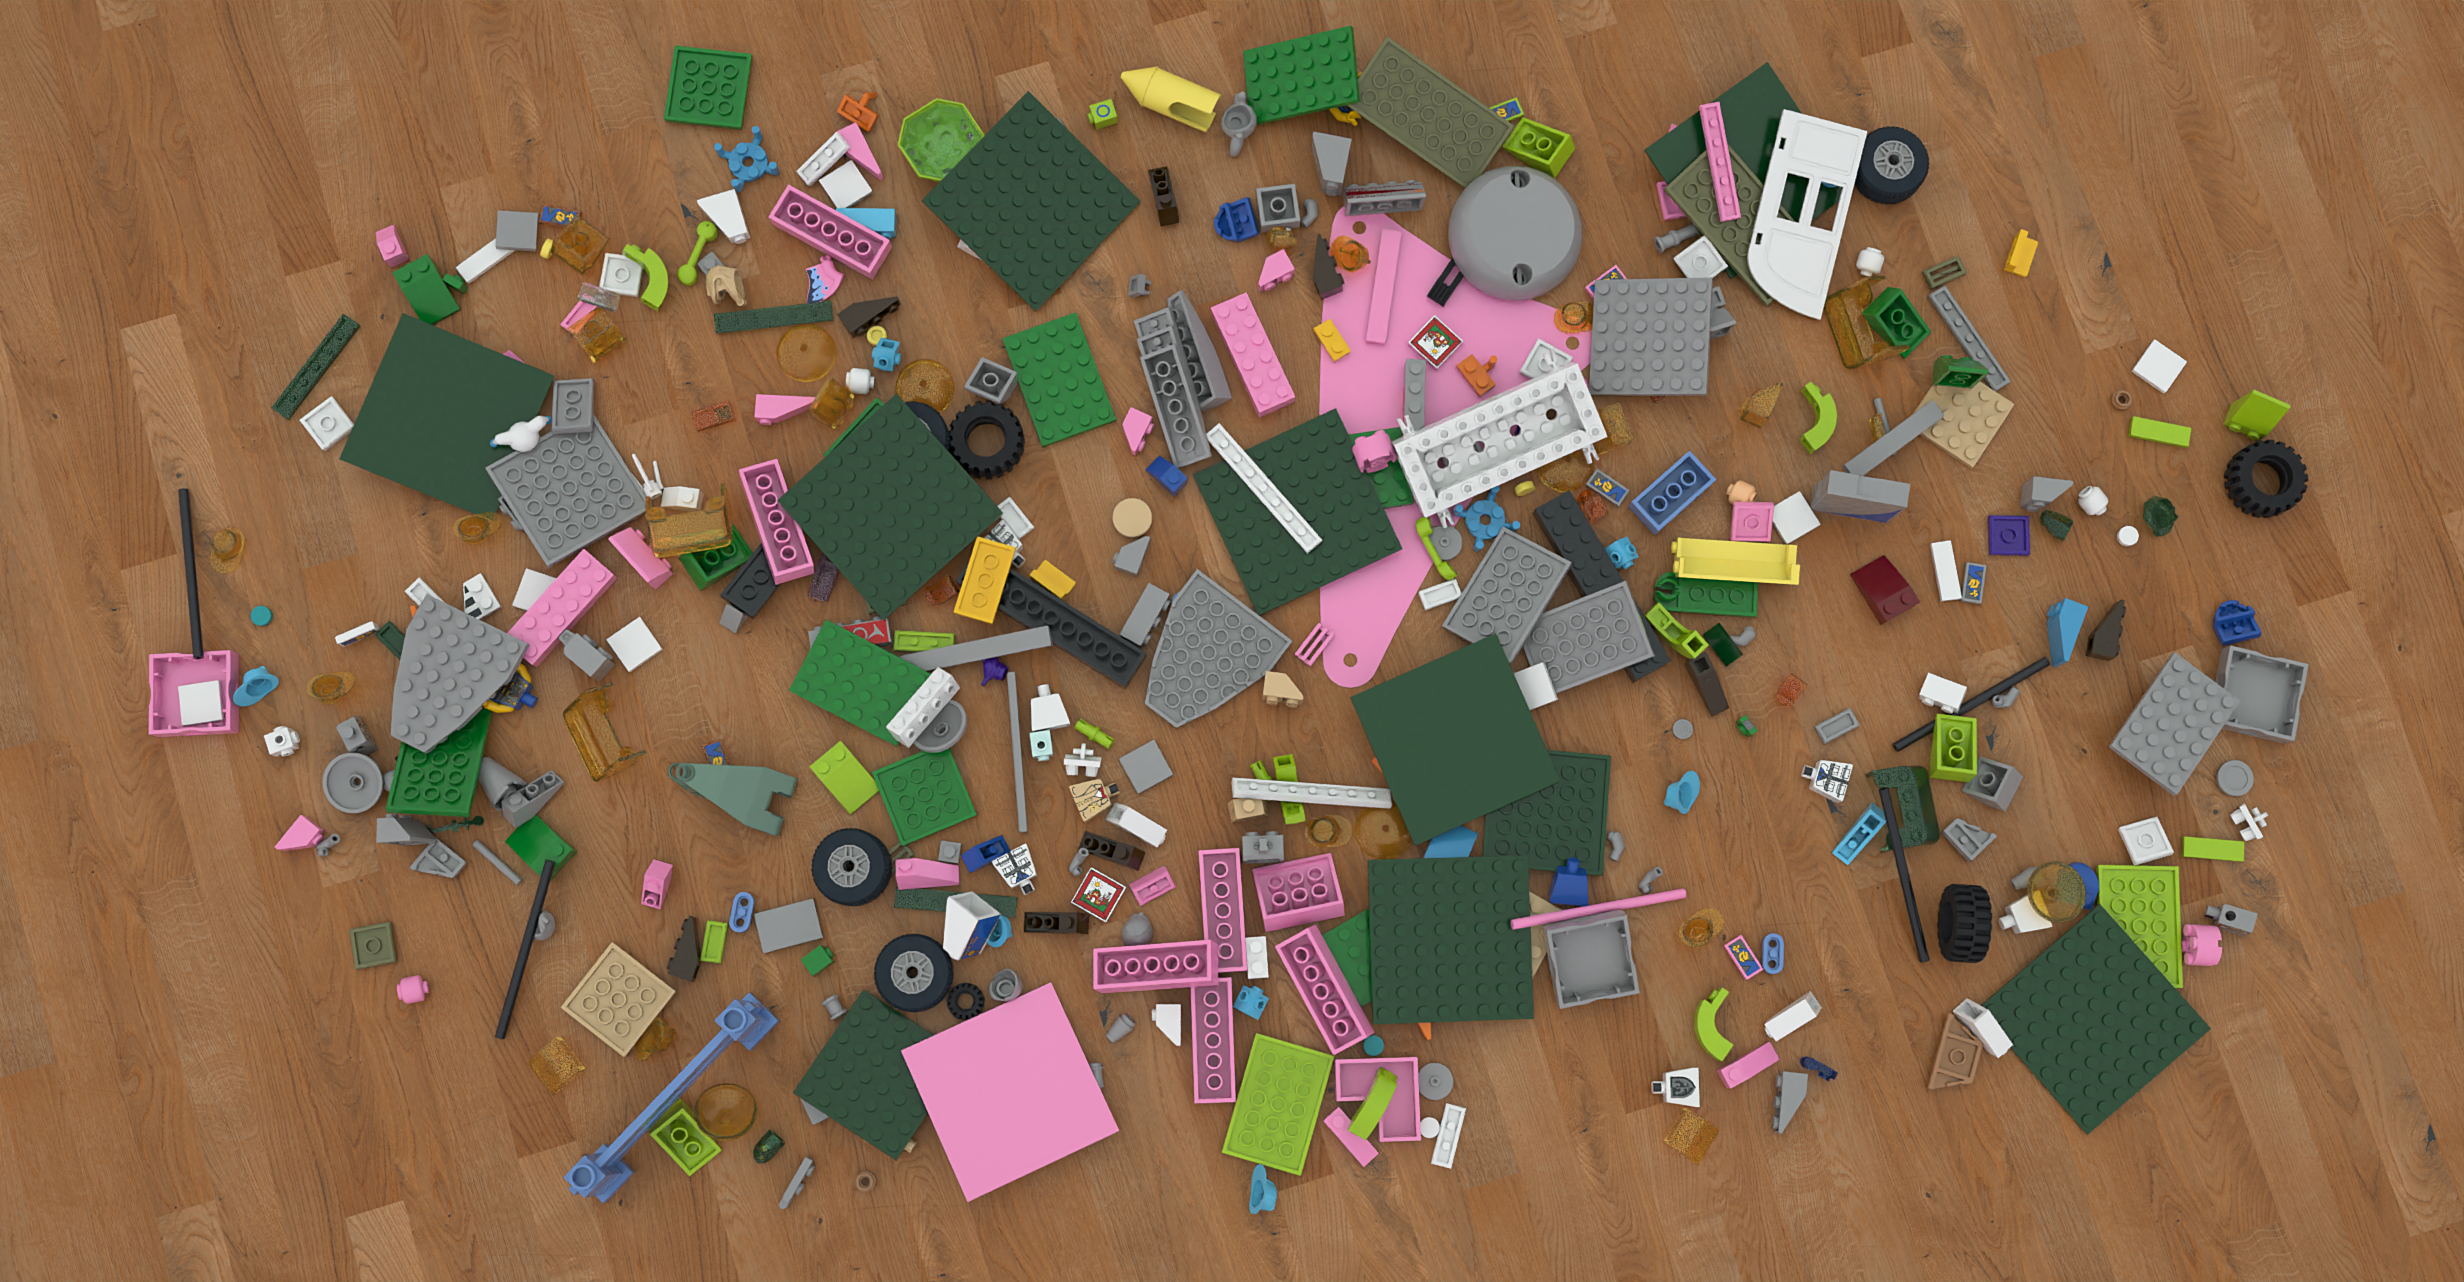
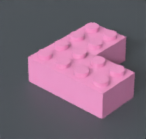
M1417 1057L1334 1060L1336 1101L1364 1100L1379 1067L1398 1077L1396 1081L1397 1087L1385 1112L1377 1123L1378 1141L1421 1140Z

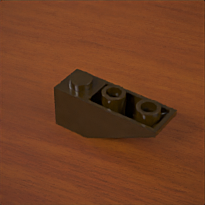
M1167 166L1148 170L1160 227L1179 223L1177 204Z
M1318 234L1313 280L1321 300L1342 292V285L1345 283L1341 273L1337 274L1335 270L1337 263L1334 256H1329L1327 250L1330 247L1326 238L1322 239L1321 235Z
M898 297L851 304L837 315L854 338L862 336L871 325L879 324L888 313L892 314L897 311L901 303Z
M2125 600L2116 602L2090 634L2086 649L2087 657L2110 661L2118 656L2120 650L2118 639L2123 631L2121 620L2126 612Z
M1704 652L1695 659L1686 661L1684 665L1711 717L1728 709V702L1716 670L1707 653Z
M1087 831L1084 832L1078 850L1086 848L1089 854L1136 871H1139L1145 855L1144 851L1134 846Z
M1025 912L1024 932L1088 934L1089 914L1077 912Z
M689 915V918L685 919L682 924L681 930H683V934L675 943L674 949L676 952L674 958H670L667 969H669L668 974L695 982L702 962L700 961L701 954L696 917Z

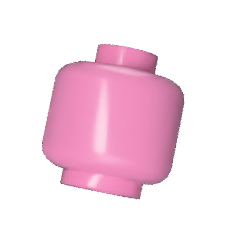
M419 975L402 978L400 984H397L399 1000H403L406 1004L423 1001L425 993H429L428 982L423 981Z

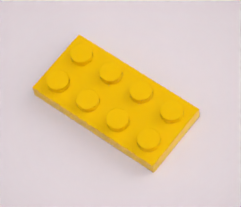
M977 536L954 614L993 625L1016 547Z

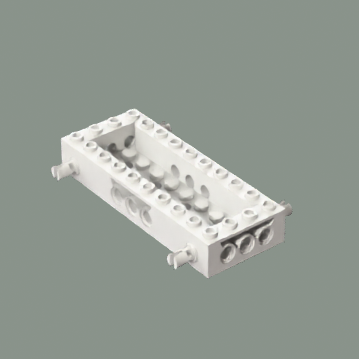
M1550 350L1551 359L1547 353L1542 354L1549 368L1547 373L1419 430H1414L1408 414L1404 415L1406 426L1401 418L1396 419L1403 436L1392 441V445L1420 513L1425 518L1437 513L1442 527L1447 528L1445 517L1451 525L1454 524L1448 507L1581 448L1587 464L1592 463L1591 455L1595 460H1599L1593 443L1608 436L1577 363L1571 361L1560 366L1555 350ZM1552 408L1556 411V416L1554 419L1549 420L1546 417V412ZM1512 425L1520 427V432L1516 436L1510 434V427ZM1476 441H1482L1484 444V448L1480 452H1476L1473 448ZM1441 457H1446L1448 460V464L1444 468H1439L1437 465V461Z

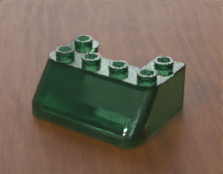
M1920 765L1899 766L1873 770L1865 774L1866 778H1874L1878 788H1896L1903 827L1898 828L1903 849L1932 845L1939 840L1940 832L1928 772L1924 767ZM1889 832L1886 835L1887 847L1881 848V853L1893 851Z

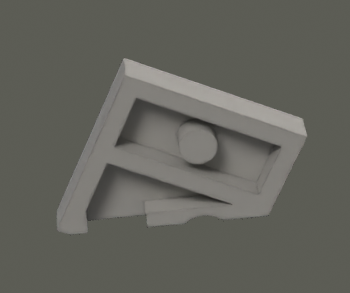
M1958 818L1954 819L1941 831L1944 837L1968 862L1972 861L1997 837L1994 833L1989 834L1980 830V827L1969 825Z
M435 837L436 844H429L409 867L412 870L455 879L468 862Z

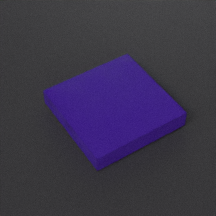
M1989 515V555L2029 556V516Z

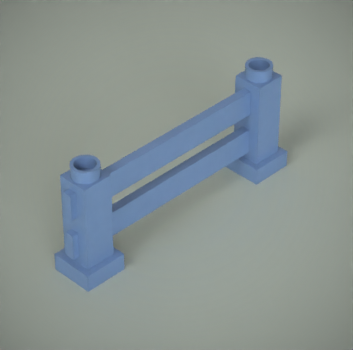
M750 992L742 1000L734 999L714 1020L722 1030L610 1146L607 1143L602 1144L594 1154L584 1155L564 1176L572 1185L569 1190L574 1195L581 1194L584 1198L596 1196L602 1203H606L635 1173L622 1159L624 1155L734 1041H740L749 1051H752L780 1020Z

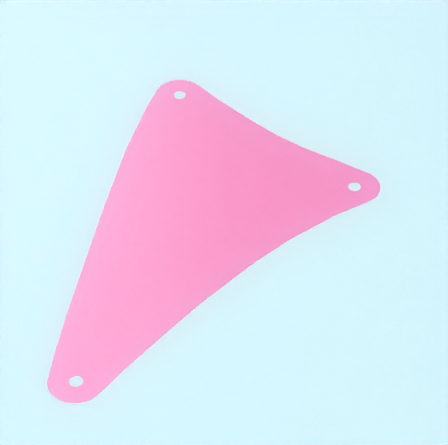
M1344 206L1336 213L1332 224L1328 253L1329 256H1334L1337 263L1335 270L1337 274L1341 273L1345 284L1342 285V292L1324 299L1322 323L1331 319L1350 348L1351 353L1333 362L1321 343L1319 416L1336 408L1348 435L1400 427L1396 419L1401 418L1403 421L1406 359L1424 360L1408 345V342L1434 315L1461 338L1463 343L1437 370L1426 361L1424 427L1531 380L1519 372L1538 338L1572 356L1571 361L1578 364L1580 371L1590 364L1592 325L1586 320L1532 299L1512 301L1493 297L1476 288L1465 277L1462 278L1442 307L1428 298L1427 294L1451 259L1405 230L1384 213L1345 216ZM1357 221H1361L1366 225V230L1362 234H1356L1353 231V224ZM1382 229L1402 231L1386 342L1385 345L1366 342ZM1456 264L1443 282L1447 286L1451 285L1460 271ZM1569 337H1576L1579 340L1577 349L1571 350L1567 348L1566 340ZM1471 354L1474 355L1481 366L1486 364L1492 355L1497 357L1495 367L1487 372L1496 385L1481 397L1477 395L1456 368L1457 364ZM1512 425L1510 427V434L1512 436L1519 434L1520 427ZM1478 441V443H1479V445H1480V447H1481V450H1483V448H1484L1483 442H1482V441ZM1439 458L1437 465L1439 468H1444L1445 465L1442 459ZM1413 494V505L1384 509L1403 549L1320 588L1321 625L1335 634L1322 651L1323 666L1328 677L1340 686L1348 688L1358 687L1367 683L1373 677L1399 624L1433 564L1431 556L1416 531V521L1423 517V515L1420 513ZM1473 497L1448 507L1454 524L1451 525L1445 517L1447 525L1454 527L1460 518L1453 514L1455 506L1460 504L1463 506V510H1465ZM1437 513L1429 516L1433 529L1442 525ZM1324 635V637L1322 638V644L1327 639L1328 635ZM1348 653H1352L1357 657V663L1353 667H1348L1344 664V656Z

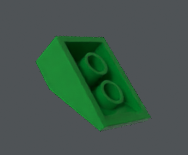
M428 254L392 272L421 321L434 325L461 310L449 287L442 280L443 276L434 260Z
M1887 287L1861 313L1871 328L1902 358H1906L1931 333V330L1900 288Z
M1942 355L1934 361L1932 385L1972 389L1988 375L1989 370L1979 361H1973L1969 357L1953 359L1950 355Z
M733 524L684 549L679 560L699 590L702 591L743 566L753 552Z
M537 814L520 825L505 841L540 877L545 860L556 862L551 880L577 852L572 845Z

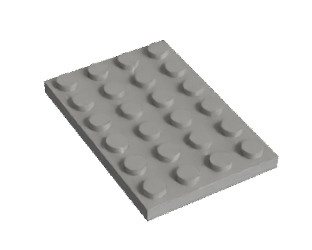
M1502 527L1443 623V629L1471 644L1496 633L1508 662L1512 665L1568 573L1572 562Z
M1627 581L1543 613L1523 645L1530 667L1545 662L1556 694L1655 657Z
M2174 652L2170 655L2108 747L2175 796L2196 768L2240 700Z

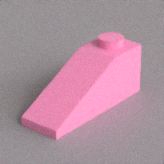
M857 123L837 131L851 147L845 155L879 180L884 179Z
M756 394L755 419L761 425H772V423H779L817 407L818 401L816 397Z
M919 858L896 860L898 889L960 885L959 866Z
M1769 1041L1716 1071L1724 1086L1731 1089L1780 1059Z
M1339 1107L1322 1120L1363 1167L1379 1154L1367 1139L1365 1141L1348 1131L1351 1120Z

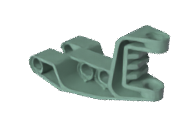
M675 762L667 768L668 777L691 794L710 800L743 825L777 837L785 817L767 811L773 793L792 798L798 782L797 778L767 767ZM674 766H677L675 769L676 777H674L671 772Z

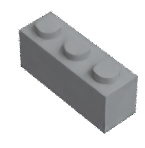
M1148 583L1123 627L1120 637L1140 649L1143 644L1147 646L1152 637L1150 635L1152 628L1156 629L1162 619L1159 617L1163 610L1166 612L1171 603L1169 600L1170 594Z

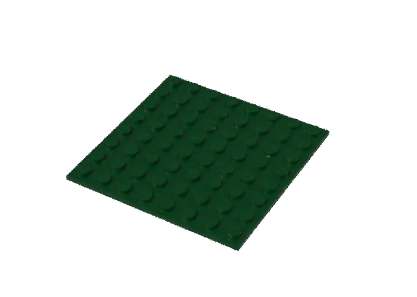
M1768 62L1710 102H1720L1728 145L1763 185L1783 109L1801 113ZM1700 111L1644 150L1667 185L1707 149ZM1781 138L1779 149L1784 147V138ZM1788 173L1780 204L1794 221L1798 223L1809 178ZM1822 183L1820 184L1812 220L1839 202L1842 187L1837 186L1833 188L1827 187ZM1725 261L1728 267L1724 270L1729 278L1732 279L1738 274Z
M1029 91L922 200L950 230L1035 312L1141 202Z
M402 313L339 459L493 521L500 505L498 498L502 495L485 467L516 450L512 449L510 445L491 447L490 440L500 433L509 431L515 423L529 422L538 416L554 375Z
M897 394L777 500L883 620L890 616L1003 514L998 506Z
M1336 408L1244 451L1322 539V542L1308 554L1225 460L1193 474L1259 616L1403 549L1366 470L1364 469L1363 473L1359 470L1352 452L1354 445Z
M1496 633L1350 697L1414 846L1560 781Z
M1528 855L1367 860L1373 1024L1534 1019L1531 927L1513 930L1510 923L1512 919L1530 916Z
M2101 904L2092 909L1980 1005L1991 1012L2013 1045L2010 1048L2087 1135L2211 1029Z

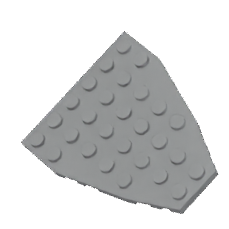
M1197 569L1172 602L1153 658L1145 705L1175 728H1178L1217 709L1265 676L1266 671H1270L1292 640Z
M426 594L406 630L393 694L391 736L428 754L435 749L437 744L447 740V736L452 732L463 728L482 709L481 706L489 698L493 699L497 695L496 691L511 681L530 645Z

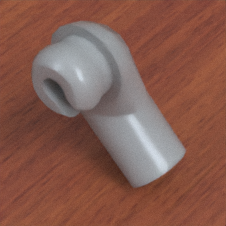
M1306 199L1304 201L1307 214L1302 218L1300 224L1305 228L1318 217V205L1314 199Z
M1747 626L1740 636H1729L1737 646H1746L1755 638L1756 632L1753 627Z
M2011 687L2007 695H1995L1992 698L1993 706L1996 708L2010 707L2020 694V691Z
M1610 831L1607 839L1612 842L1614 848L1609 858L1618 862L1625 844L1619 832Z
M332 834L319 843L316 847V850H318L317 855L320 857L327 856L329 854L328 849L340 841V836Z
M1081 848L1076 853L1069 866V872H1072L1075 877L1083 872L1080 865L1089 854L1086 848Z
M1655 867L1646 873L1640 881L1639 889L1642 890V893L1646 894L1652 890L1650 883L1663 874L1660 867Z

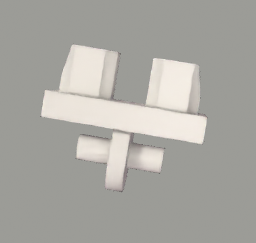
M1082 743L1081 749H1073V754L1077 755L1065 754L1064 765H1066L1067 775H1078V766H1086V776L1096 777L1102 757L1093 756L1094 750L1086 749V743Z
M2244 803L2239 805V809L2231 813L2230 816L2235 824L2244 820L2249 824V827L2240 831L2243 839L2247 841L2254 838H2262L2263 835L2255 822L2258 821L2261 828L2266 826L2267 824L2263 818L2267 817L2268 813H2260L2256 807L2252 809L2255 815L2252 818Z

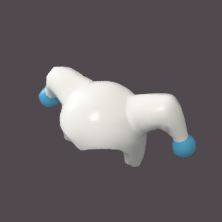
M536 416L529 422L515 423L509 431L500 433L490 440V445L494 448L498 445H510L512 449L517 451H530L538 443L540 438L539 431L546 424H551L552 418L550 416Z

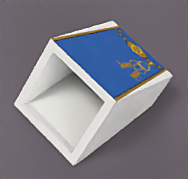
M972 891L949 896L946 906L943 949L949 953L951 958L956 960L981 954L1001 914Z

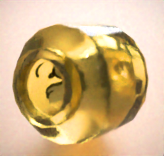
M1277 226L1268 231L1266 244L1269 245L1272 251L1278 252L1284 249L1287 253L1291 247L1295 246L1296 236L1293 235L1291 228Z

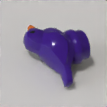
M998 657L982 660L984 668L982 686H985L992 678L1001 681L1005 679L1008 666L1000 662Z

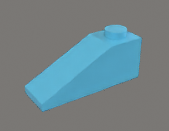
M836 208V211L887 239L896 237L897 214L895 209Z
M1872 802L1859 816L1832 853L1849 865L1886 823L1884 811Z

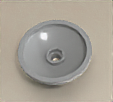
M950 699L913 742L916 747L925 752L935 753L944 751L956 744L963 736L967 727V714L958 702Z
M352 752L339 755L329 763L323 775V790L328 801L335 808L346 813H360L370 809L378 802L384 788V778L380 767L372 758L361 753ZM357 778L361 780L360 785L356 783Z

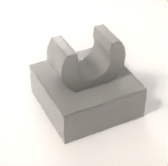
M1139 273L1130 277L1129 297L1135 298L1150 294V291L1145 290V286L1151 284V281L1146 280V275Z

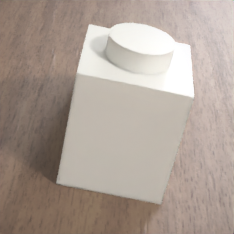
M667 487L663 491L661 508L701 513L704 494L700 489Z
M1156 1004V1009H1152V1021H1156V1025L1176 1046H1181V1004Z

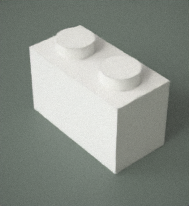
M1928 673L1919 694V699L1925 705H1936L1941 707V710L1946 713L1952 714L1955 712L1958 714L1967 692V687Z
M1266 936L1245 938L1248 979L1268 978Z

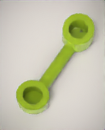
M703 221L697 226L699 238L688 263L682 265L678 270V279L685 286H692L697 282L698 272L694 267L705 242L715 240L718 236V229L710 221Z
M1423 516L1419 518L1415 525L1417 534L1425 545L1439 574L1446 580L1454 579L1458 574L1447 561L1442 562L1429 538V535L1434 533L1430 517L1425 518Z

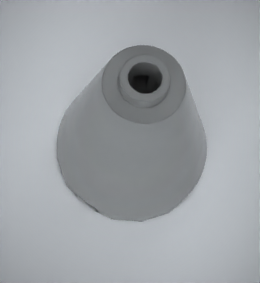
M483 757L478 779L493 808L501 812L503 811L501 801L528 784L524 779L490 757Z

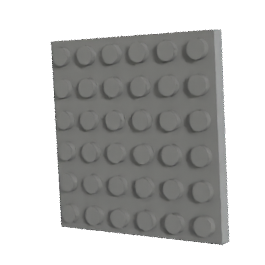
M1713 278L1595 280L1589 380L1590 395L1707 396Z
M594 415L592 432L553 434L551 431L540 437L532 450L526 452L516 450L485 467L547 568L653 510L650 501Z

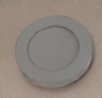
M1440 525L1434 528L1433 534L1429 535L1442 561L1451 560L1459 554L1462 548V538L1454 527L1447 525V528H1443Z
M2231 760L2219 767L2216 773V782L2220 790L2225 794L2241 796L2252 788L2254 776L2247 764L2242 761Z
M1430 1063L1423 1066L1418 1072L1419 1092L1431 1100H1439L1446 1097L1453 1087V1076L1450 1070L1440 1063Z

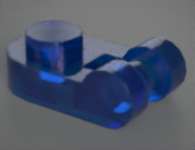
M1804 1056L1800 1060L1803 1068L1808 1070L1815 1069L1819 1072L1818 1076L1828 1082L1830 1079L1835 1080L1838 1072L1811 1057Z

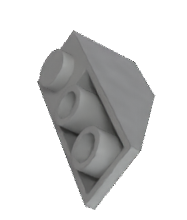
M552 770L501 801L504 817L515 828L519 827L537 814L560 789L564 781Z
M1779 1071V1075H1776L1775 1087H1778V1092L1773 1102L1774 1108H1776V1116L1772 1118V1128L1775 1129L1774 1133L1782 1134L1805 1098L1808 1074Z

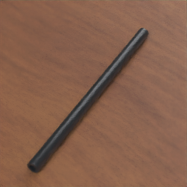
M182 488L178 490L192 651L193 659L199 660L204 658L190 498L189 489Z
M2043 657L1961 704L1958 714L1953 712L1952 714L1945 713V715H1964L1992 699L1995 695H1999L2050 666L2049 660ZM1935 720L1892 744L1894 749L1899 752L1934 732Z
M1883 787L1878 789L1919 962H1927L1930 959L1889 787Z
M545 860L496 1030L495 1037L499 1039H505L538 926L539 916L542 912L556 862L551 860Z

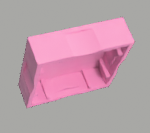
M231 650L205 651L204 658L199 660L193 659V654H149V684L151 688L149 735L173 737L239 733V706L233 702V695L239 688L238 653ZM216 680L221 681L224 708L222 712H224L225 720L182 726L178 686Z

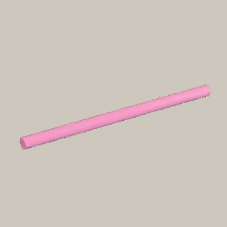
M1684 888L1512 919L1510 923L1513 930L1620 909L1624 910L1686 898V891Z

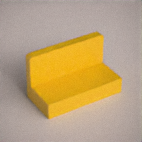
M2023 229L2015 235L2004 270L2026 277L2038 241L2027 238L2028 231Z
M1044 560L1038 569H1034L1030 574V578L1062 601L1076 585L1075 581L1047 560Z

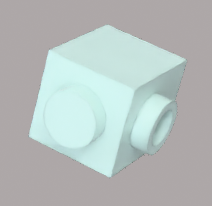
M1050 730L1030 733L1033 758L1038 759V761L1050 760L1049 757L1054 756Z

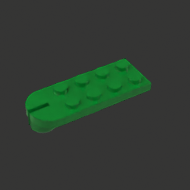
M1667 572L1661 575L1654 584L1653 590L1671 591V594L1662 593L1661 591L1653 593L1655 603L1660 602L1668 612L1757 617L1758 582L1675 577L1673 572Z

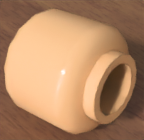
M1741 480L1737 481L1734 485L1730 484L1726 492L1729 495L1728 501L1732 505L1733 502H1755L1758 495L1753 485Z

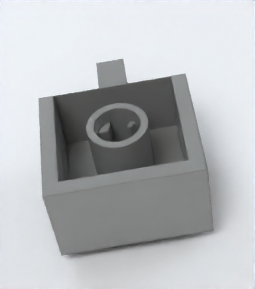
M566 629L559 636V639L565 645L564 655L599 683L615 666L611 661L613 657L601 647L597 649L598 644L587 635L581 636Z
M1248 832L1246 836H1242L1243 864L1283 862V835H1279V832H1266L1264 836H1258V832Z

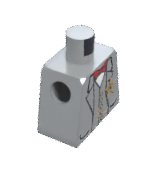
M354 716L336 726L349 752L369 755L378 750L361 716Z
M2222 904L2218 908L2207 905L2204 913L2205 917L2214 919L2213 926L2242 937L2253 932L2258 915L2257 913L2227 904Z

